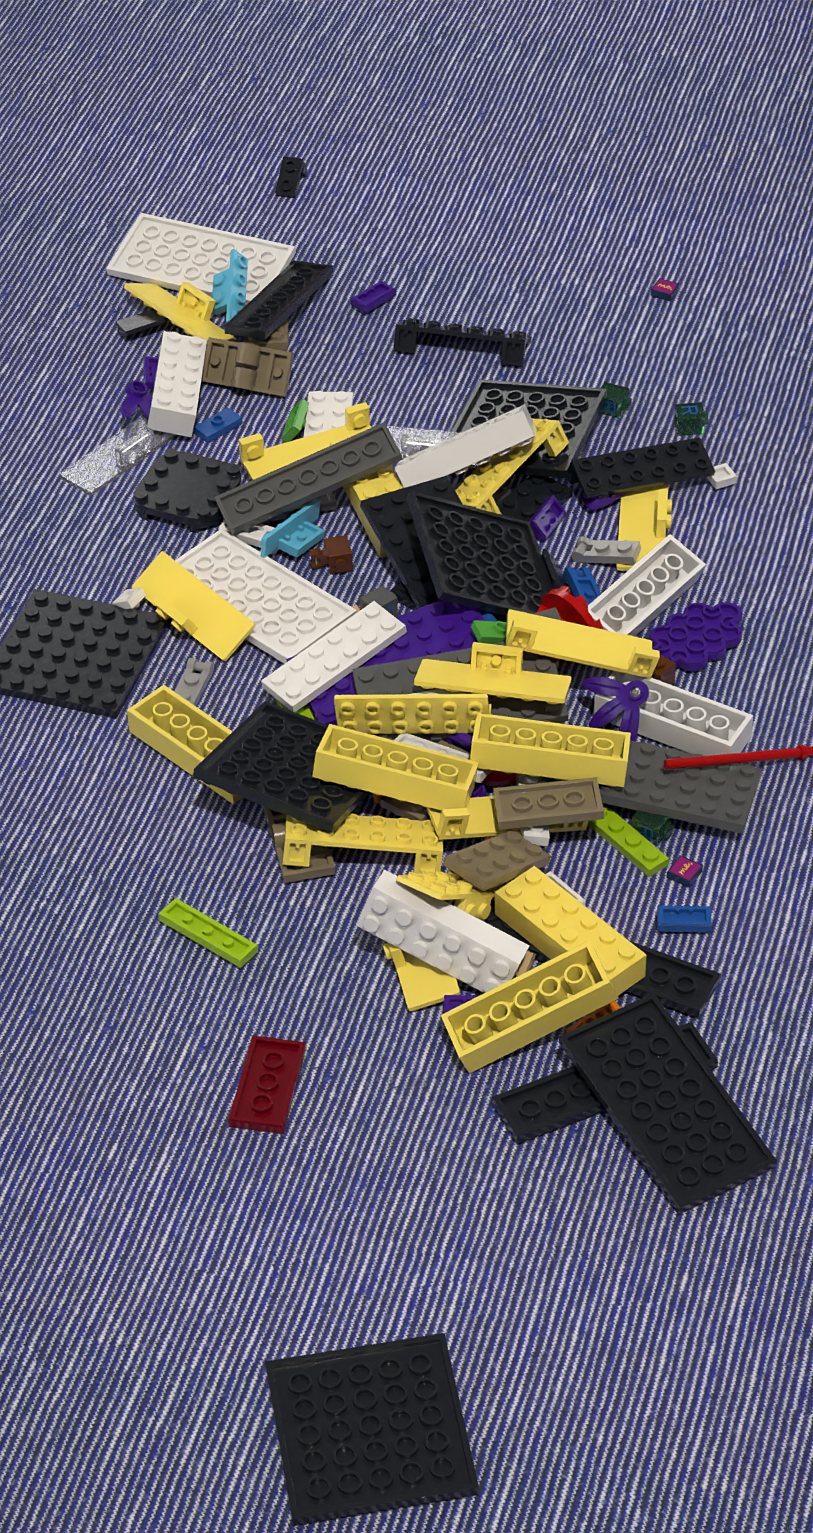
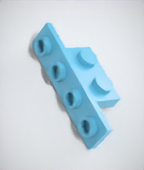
M232 249L230 252V267L213 276L212 298L216 302L212 312L218 315L227 311L226 322H229L245 307L248 259L235 249Z
M314 499L301 510L292 514L283 523L278 524L269 533L264 534L260 542V556L265 558L279 548L289 555L299 557L322 540L325 530L312 524L319 517L320 500Z

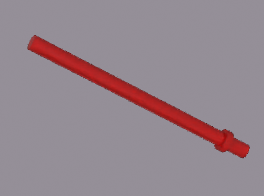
M798 745L796 748L665 759L663 766L665 770L790 758L805 760L807 757L813 756V746Z

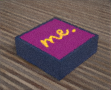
M659 278L651 289V296L671 301L679 290V283Z
M680 855L667 871V878L690 888L703 872V865Z

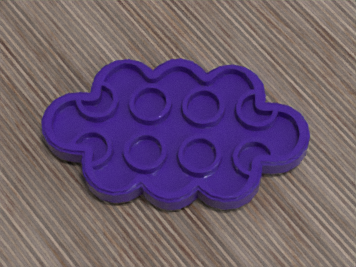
M729 602L719 603L713 607L705 603H692L684 609L683 613L670 615L666 619V625L657 626L650 631L649 640L652 641V649L658 650L660 655L675 662L676 668L680 667L686 671L702 670L707 666L708 660L721 659L726 653V648H733L740 644L742 629L739 625L742 622L743 612L738 605Z

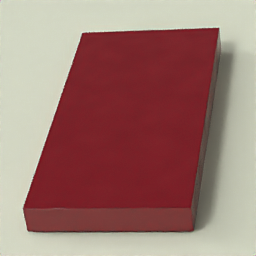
M252 1035L229 1115V1127L284 1134L307 1049L306 1042Z

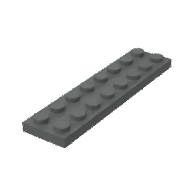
M383 422L214 498L231 534L234 535L403 460V457L388 427Z

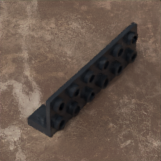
M407 318V320L396 324L393 351L416 353L418 332L503 342L501 364L524 366L526 344L531 342L532 337L526 336L527 332L522 331L505 334L504 329L492 328V330L483 331L484 327L471 326L464 329L462 324L449 323V325L441 326L439 321H428L423 324L420 323V319Z
M699 437L573 459L570 463L571 473L567 479L570 484L579 483L585 497L591 498L713 476L715 469Z

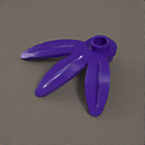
M134 380L125 389L128 397L121 405V415L128 419L132 418L139 406L141 412L149 419L153 394L147 393V386L143 382Z
M606 677L584 679L582 685L586 689L600 695L616 696V698L604 704L593 715L589 722V727L600 728L613 721L625 710L620 731L631 733L630 740L636 741L640 718L639 705L644 704L649 697L648 686L640 680L631 681L626 686L619 681ZM635 688L640 690V694L637 697L632 695Z

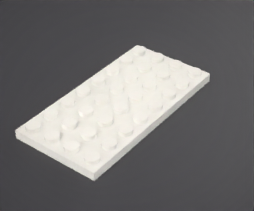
M141 213L106 269L107 274L142 283H155L160 287L180 291L182 282H189L212 298L213 276L230 267V252L232 249H235L248 259L246 306L289 265L296 251L295 246Z
M220 529L175 560L254 622L256 627L246 637V640L284 664L287 663V658L298 655L357 613L356 609L268 556L265 558L261 557V552L223 529Z

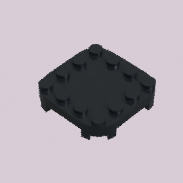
M173 448L167 449L164 455L154 462L135 488L133 493L135 508L140 513L141 518L146 521L151 516L189 525L190 532L199 533L200 528H207L212 525L214 528H217L221 524L220 516L222 514L214 497L242 485L240 466L188 452L177 451Z

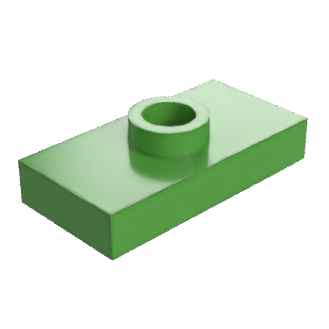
M301 399L290 411L282 434L283 441L290 442L306 423L304 418L309 406V402Z
M473 621L471 628L479 643L495 644L506 642L507 622Z

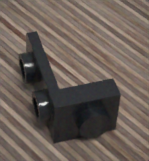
M283 156L275 191L277 196L296 197L300 176L306 177L307 167L303 159Z

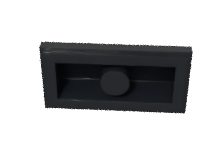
M152 309L118 320L116 325L120 337H125L164 324L166 321L163 316L157 314V310Z
M543 549L542 558L553 589H559L561 586L568 587L567 582L564 581L559 563L547 549Z

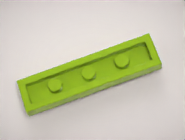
M602 803L604 819L588 821V826L648 877L669 865V858L605 803Z
M177 898L158 913L159 921L240 968L258 952L257 944Z

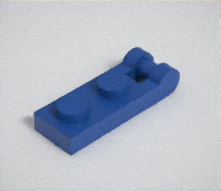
M573 567L564 568V581L569 583L575 598L581 595L589 605L601 595L588 567H581L579 570H575Z

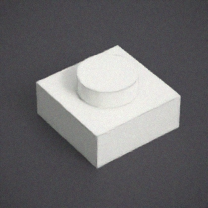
M727 463L714 466L715 474L707 477L715 489L737 483V475Z
M142 588L127 589L112 604L124 609H136L146 594Z

